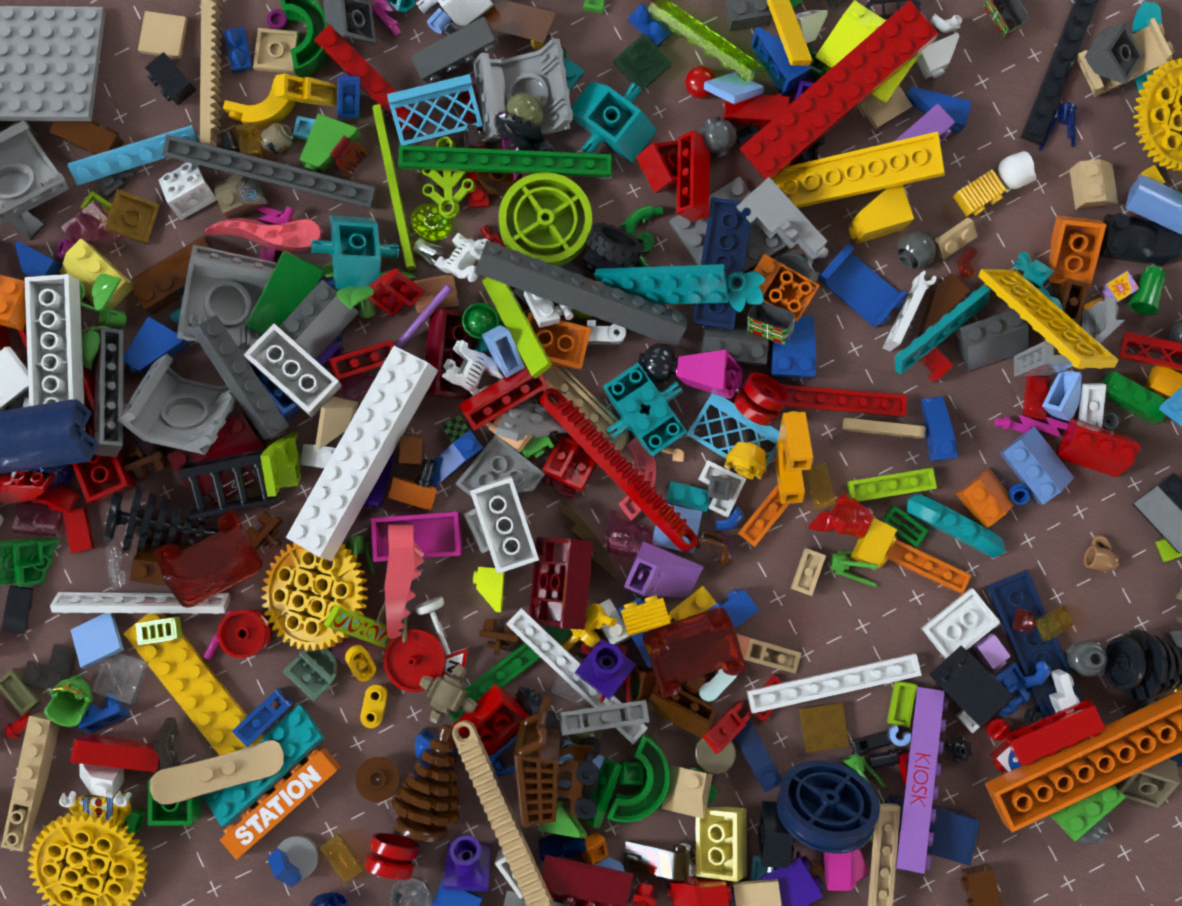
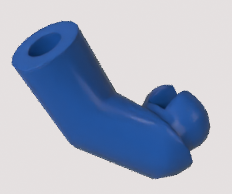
M733 507L728 519L715 520L716 531L735 529L744 518L742 509L740 507Z
M1040 661L1036 664L1038 671L1035 675L1021 678L1025 689L1042 685L1051 673V667L1048 666L1047 662Z

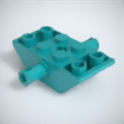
M595 82L588 84L571 106L573 121L592 134L584 146L581 147L584 153L593 154L599 145L604 143L630 163L635 161L636 156L642 152L657 132V129L645 114L632 104L642 92L639 86L635 88L636 84L631 83L626 92L621 96L607 85Z
M330 215L331 241L311 240V253H325L332 256L335 290L348 286H369L380 277L381 257L398 258L399 255L398 245L379 243L378 225L372 218Z
M636 363L603 386L612 406L621 418L618 422L605 429L607 434L612 433L610 438L614 441L615 438L629 430L651 457L655 456L688 433L668 405L669 401L683 393L682 388L679 387L675 390L679 386L675 381L663 391H658L640 364ZM641 407L649 410L648 415L640 413Z

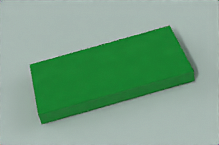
M284 250L251 312L246 326L263 334L273 324L279 327L316 287L324 269Z

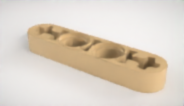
M854 418L843 419L842 430L917 439H924L926 436V427Z

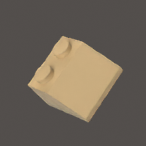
M1101 159L1079 161L1069 169L1075 210L1118 205L1112 163Z

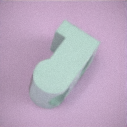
M720 660L714 665L717 671L708 681L703 683L698 691L704 701L710 702L715 700L737 677Z

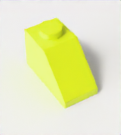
M478 567V571H474L473 584H477L476 589L496 612H502L505 572L497 574L496 568Z

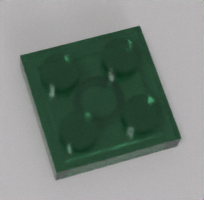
M642 34L613 60V64L631 83L636 84L635 88L639 86L642 92L672 66L670 60L645 34Z

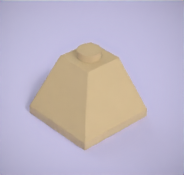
M332 397L321 407L315 449H321L347 430L358 410V402Z
M670 765L669 788L663 801L662 809L704 819L713 774Z

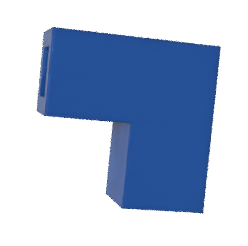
M277 848L267 857L276 879L290 887H293L302 879L299 868L289 862L287 854Z

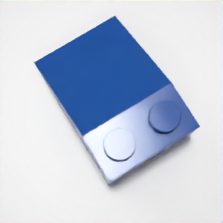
M760 27L755 28L750 47L779 93L786 96L798 89L800 80L806 81L811 69L810 65L791 66L782 41Z
M801 316L798 322L795 321L794 331L785 345L770 340L769 376L772 378L811 380L815 377L814 317Z

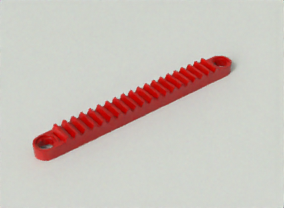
M546 389L540 397L541 405L676 547L683 552H689L697 546V535L686 524L687 520L680 518V512H674L675 507L669 506V501L662 499V493H656V487H650L651 482L645 481V476L638 474V468H632V462L627 463V457L621 456V451L614 449V443H608L609 438H604L603 432H598L597 426L591 425V419H585V413H580L579 407L573 406V400L568 401L557 389ZM548 396L552 397L556 403L551 402ZM683 536L689 540L690 544L683 540Z

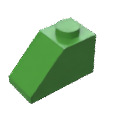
M559 801L556 822L539 824L538 827L540 832L587 838V833L576 816L570 815L571 809L563 807V802Z

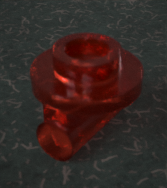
M1016 608L1012 629L1028 633L1030 629H1034L1036 617L1033 616L1032 611Z

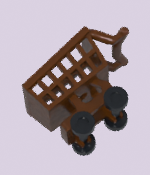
M548 696L543 698L540 711L525 718V720H521L519 725L514 763L520 820L523 827L556 822L559 797L570 799V815H577L581 819H590L597 812V802L591 797V793L598 788L599 770L592 761L599 755L600 744L595 738L588 737L581 739L579 744H568L561 748V731L546 727L551 698ZM567 754L573 755V760H567L560 764V757ZM559 780L571 781V787H559Z

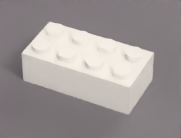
M275 324L244 354L245 358L311 417L342 387L333 375Z

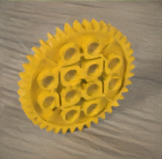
M1182 58L1160 65L1159 69L1152 71V75L1147 76L1148 81L1142 83L1145 89L1138 91L1142 97L1136 98L1140 105L1134 107L1138 114L1134 115L1133 118L1139 120V122L1134 124V127L1140 128L1136 135H1142L1139 143L1145 142L1143 151L1149 150L1147 156H1154L1153 162H1159L1160 167L1166 166L1167 170L1173 169V171L1180 170L1182 172Z
M294 542L293 545L287 544V550H280L281 556H274L277 563H270V566L273 568L272 571L266 570L270 577L263 579L268 584L262 587V590L267 592V594L261 596L262 599L267 600L262 605V607L268 608L264 615L271 616L268 623H274L272 631H278L277 637H284L283 642H290V646H297V649H305V651L328 649V647H335L336 643H342V638H348L349 635L328 628L324 625V622L335 604L364 615L360 608H366L362 600L368 599L367 596L363 595V592L367 591L368 588L362 587V584L367 579L361 578L365 571L358 570L361 563L355 562L357 556L350 555L352 550L345 549V544H341L332 560V568H330L329 560L316 556ZM312 555H314V561H313V563H312V561H311ZM310 569H316V570L321 571L322 573H326V574H330V575L320 574V573H318L317 571H313V570H310ZM307 576L309 577L308 584L306 583ZM326 581H327V583H328L327 589H325V582H326ZM345 586L347 588L346 594L343 592ZM302 597L304 599L303 605L301 604ZM320 603L323 605L322 610L319 608ZM303 612H308L310 615L316 616V617H310L308 614L303 613ZM315 624H317V631H316V632H315V629H314Z
M75 811L72 816L69 813L64 817L59 816L56 821L52 820L48 826L44 827L33 842V848L29 851L31 856L28 862L31 865L28 867V870L33 871L29 877L36 878L32 885L40 886L36 892H44L42 900L49 898V906L53 904L57 906H131L143 889L146 881L145 876L148 873L145 870L148 863L144 861L147 855L141 854L144 847H137L140 839L133 840L132 837L135 833H127L128 826L121 828L120 820L114 824L113 816L106 820L105 813L97 817L96 811H93L90 816L87 811H84L80 816L79 812Z

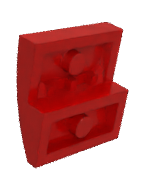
M396 268L382 275L368 286L373 289L374 293L367 299L393 317L405 304L411 307L425 291Z
M561 435L542 471L557 481L583 492L597 463L574 439Z

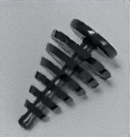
M137 485L130 513L121 510L123 493L117 490L114 491L103 542H111L114 539L117 526L126 525L122 554L130 553L136 527L141 528L137 552L144 551L149 529L155 530L151 550L159 549L162 532L169 533L166 548L173 547L176 534L182 535L180 545H187L189 537H195L194 544L201 543L202 538L217 542L220 537V531L214 528H205L206 523L203 521H199L198 526L192 525L193 519L190 520L189 514H187L185 524L179 523L181 509L176 506L172 521L165 520L169 502L162 499L158 519L152 518L156 495L151 492L144 516L139 515L144 489Z
M1134 629L1129 631L1130 634L1125 633L1123 636L1114 638L1107 645L1105 651L1108 658L1105 667L1106 671L1104 672L1105 676L1114 688L1123 690L1132 699L1137 697L1139 700L1148 699L1182 686V651L1171 643H1167L1145 630Z

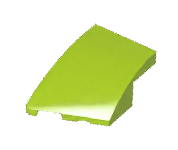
M298 431L281 437L267 447L260 456L267 497L276 496L280 487L298 486L301 480L300 452L297 450L296 440L299 438Z

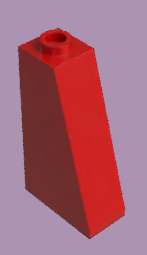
M90 734L74 740L70 762L158 772L167 766L169 754H167L168 747Z

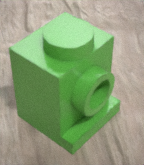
M532 436L522 449V453L526 459L533 456L538 458L547 452L546 448L554 449V445L548 436L536 438Z

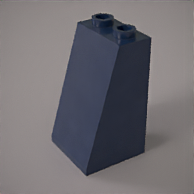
M890 793L889 799H886L884 804H898L901 807L898 834L899 845L905 797ZM932 804V809H936L935 823H930L929 832H933L934 835L932 847H927V853L971 866L980 821L968 812Z

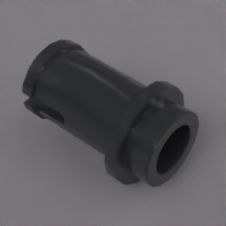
M227 131L229 139H227L225 132L220 134L226 150L241 153V149L237 147L232 131Z
M431 459L423 460L420 476H417L418 485L429 488L433 484L432 477L437 465L436 461Z
M891 749L886 753L869 755L872 769L889 765L895 767V764H899L896 751H891Z

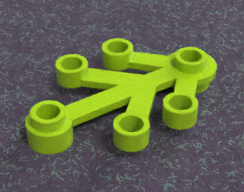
M444 136L438 139L436 147H446V145L450 144V147L455 148V144L449 137ZM422 170L426 177L433 179L444 189V198L437 193V189L432 184L424 185L422 189L423 194L439 204V212L444 218L452 219L457 216L460 209V201L467 193H471L476 189L475 182L469 178L464 179L462 187L453 196V188L466 174L465 171H456L453 175L452 171H443L442 177L436 170H431L430 173H426L427 170ZM471 182V187L466 189V185ZM432 188V192L427 194V190ZM452 206V210L448 212V207Z

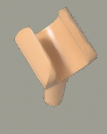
M665 448L661 451L673 454L672 461L684 462V452L681 449Z

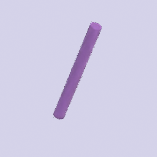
M446 284L394 346L402 349L453 290L451 286Z

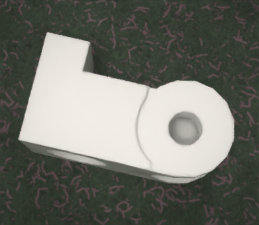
M587 320V327L591 328L588 344L617 345L624 341L626 336V329L616 324L596 326V320Z

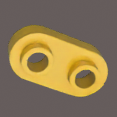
M354 645L346 652L345 660L353 675L360 682L370 680L376 672V666L368 651L361 645Z
M374 684L365 692L360 720L367 728H375L383 721L388 692L381 684ZM373 692H377L379 694V698L377 700L373 699ZM368 714L374 715V721L368 719Z

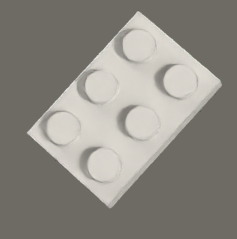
M970 588L921 627V630L946 659L961 645L966 650L969 649L1001 622L975 590Z

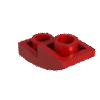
M50 483L40 496L29 501L47 504L54 511L69 513L80 496L67 488Z

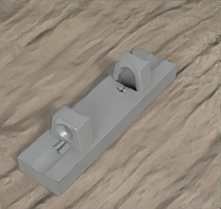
M646 700L559 713L562 736L649 722ZM585 715L587 718L588 726L584 725L583 718Z

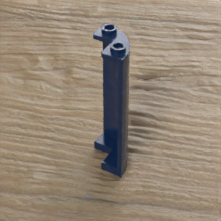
M77 399L0 411V473L90 462L99 444L84 431L92 411Z

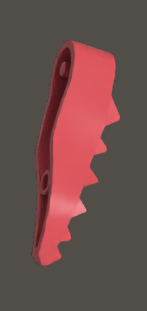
M230 218L219 221L205 229L207 235L239 236L266 248L296 253L311 252L312 239L323 241L325 239L321 226L309 219L271 225L247 218Z
M388 525L389 557L385 579L387 635L390 639H395L402 635L399 630L404 628L405 625L401 620L410 614L405 608L406 603L416 596L410 589L411 582L421 575V572L416 568L424 562L422 558L424 552L415 543L414 525Z

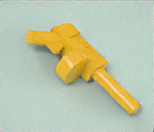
M592 603L587 608L585 630L570 629L573 634L562 647L569 651L579 640L590 647H595L600 638L594 630L601 629L605 624L614 627L616 619L608 616L602 605Z

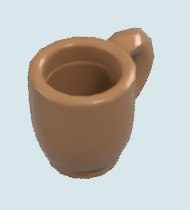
M1096 535L1093 537L1092 546L1086 550L1084 555L1085 567L1103 572L1114 571L1117 568L1118 556L1111 551L1110 542L1105 536ZM1097 543L1103 544L1105 548L1098 547Z

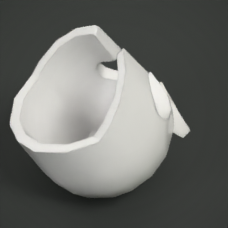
M1023 151L1004 158L998 166L997 174L1007 189L1005 192L1028 185L1037 179L1034 171V162L1028 152Z

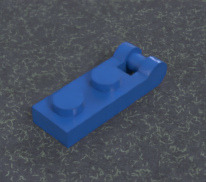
M280 688L276 689L232 730L246 747H249L294 704L290 699L287 700L282 695L283 692ZM274 701L280 705L277 710L271 706Z

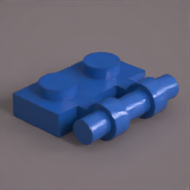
M1015 662L1009 664L994 676L1010 693H1015V698L999 712L1001 716L1012 715L1017 711L1018 706L1025 705L1030 701L1033 693L1030 688L1024 689L1022 686L1021 678L1025 676Z

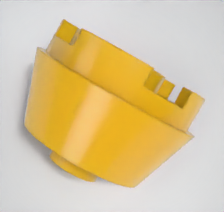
M737 442L725 456L726 462L724 467L727 470H730L732 467L737 471V475L753 480L754 476H757L761 480L763 473L766 472V452L755 443Z

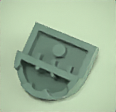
M304 649L283 670V673L315 702L333 683L337 674V661L334 655L327 649L317 651H305Z

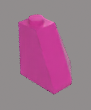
M727 350L678 357L676 375L687 386L724 398H732L734 391H739L742 387L743 368Z
M861 848L842 854L821 852V863L828 890L851 891L860 879L864 880L869 875L866 859Z

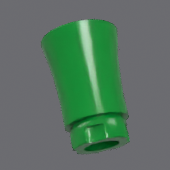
M1147 266L1144 268V272L1141 274L1137 285L1139 289L1134 292L1127 305L1130 310L1143 315L1158 314L1166 271L1158 266Z

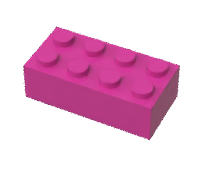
M460 512L371 518L373 562L388 561L389 524L414 525L415 543L424 552L422 558L463 556Z

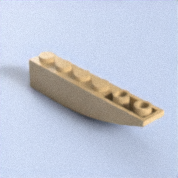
M44 712L30 715L28 718L2 839V848L17 851L25 850L41 804L60 725L52 722Z

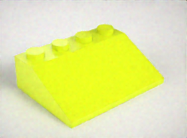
M854 0L815 57L832 68L886 20ZM921 53L876 90L873 95L887 103Z

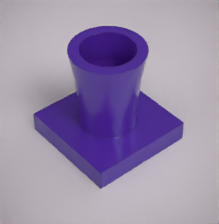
M601 638L577 668L575 675L610 701L635 669L636 664L623 655L616 645L607 643Z
M470 835L460 836L452 844H448L443 890L488 891L492 846L480 845L479 841Z

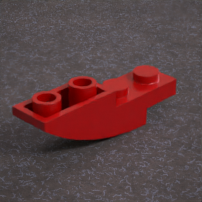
M17 471L13 477L0 476V503L26 502L40 496L54 479L55 474Z

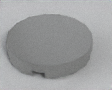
M304 835L291 836L284 839L277 847L287 854L292 865L299 868L302 876L301 880L309 877L316 869L319 862L318 848L309 837Z

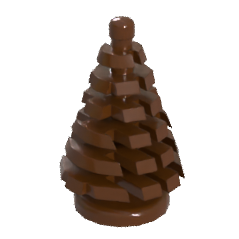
M448 724L440 726L439 737L432 738L429 743L431 749L428 748L423 752L422 759L417 761L414 766L417 770L409 773L405 780L406 783H403L398 791L399 794L392 800V807L399 815L394 824L396 830L409 838L419 841L439 842L444 840L448 833L446 826L448 824H457V820H459L457 805L459 806L457 791L459 790L455 781L457 779V771L453 767L456 764V756L449 752L455 750L454 742L449 740L452 736L453 727Z

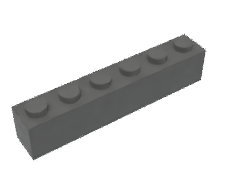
M217 314L190 329L263 440L273 438L289 427Z
M101 327L98 332L100 344L95 356L94 439L99 444L94 455L117 457L123 447V424L117 420L123 412V330Z

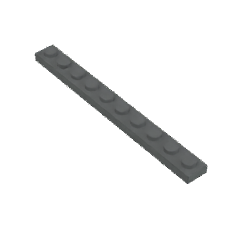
M168 134L166 135L162 152L164 157L369 209L372 208L376 191L375 187Z

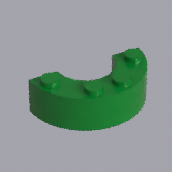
M280 0L282 10L288 21H299L307 26V34L304 41L298 47L290 49L297 75L301 78L309 77L320 70L330 57L314 41L329 25L325 21L324 10L316 0Z
M645 733L641 735L634 751V756L646 768L645 782L634 793L625 795L615 794L607 812V818L610 820L634 822L646 818L657 810L666 797L670 782L669 766L660 746Z

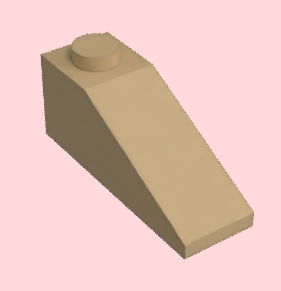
M740 634L735 635L730 655L795 674L801 657L800 652Z

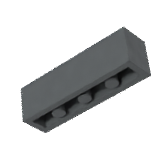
M482 17L415 53L411 58L421 79L425 82L433 83L441 78L440 75L458 70L459 65L465 62L466 64L473 62L480 53L492 52L495 50V46L500 43L489 20Z

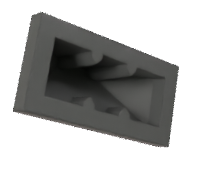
M29 210L9 220L12 225L30 240L45 226Z

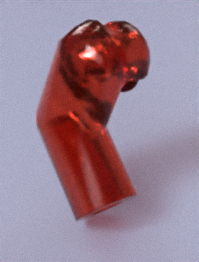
M968 247L957 261L959 274L963 278H971L975 273L970 261L977 254V251L972 247Z

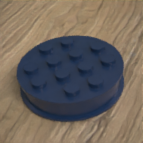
M813 760L800 763L786 773L777 798V812L785 829L802 844L821 852L842 854L860 849L871 839L875 830V824L879 818L880 804L873 787L859 773L835 762Z

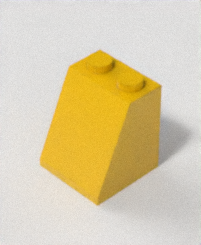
M904 186L887 188L856 215L849 227V235L851 239L855 240L856 244L903 231L914 220Z

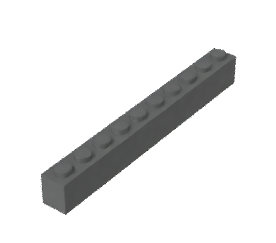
M486 240L475 273L675 347L687 328V315L680 311H674L659 303H653L640 296H634L621 289L607 286L600 281H594L583 277L581 274L564 270L560 266H554L538 258L524 255L519 251L505 248L498 243Z

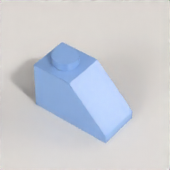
M499 325L482 334L491 356L506 378L525 368L508 329Z
M1063 370L1058 373L1042 405L1052 417L1071 421V418H1073L1080 404L1081 373Z

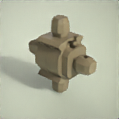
M458 664L452 671L453 676L445 674L444 677H437L435 681L434 678L429 676L422 677L419 684L422 688L429 691L427 698L432 699L430 705L436 708L430 714V721L435 724L442 722L445 717L444 713L460 712L462 707V710L469 713L475 711L478 704L471 698L467 699L470 691L465 689L467 684L461 681L467 673V668Z

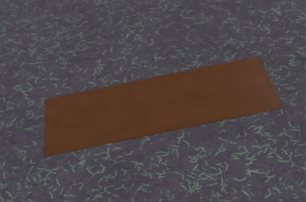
M491 0L494 6L478 18H487L495 31L544 43L556 12L506 0Z

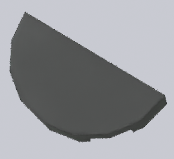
M789 252L774 258L776 261L810 279V266L806 258L799 253Z

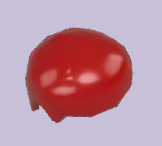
M705 66L691 69L685 79L687 92L692 97L699 99L710 96L712 93L704 89V82L715 79L714 72Z

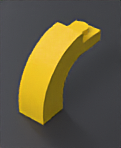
M274 78L271 91L263 102L256 105H244L225 100L223 109L230 118L241 121L246 128L264 129L273 123H279L285 119L294 108L296 101L274 97Z

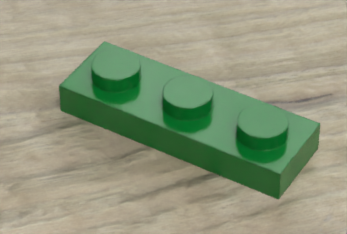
M604 757L599 769L598 788L591 793V797L597 802V812L590 819H582L592 827L599 829L605 818L608 804L612 798L613 790L622 768L621 764L608 757Z

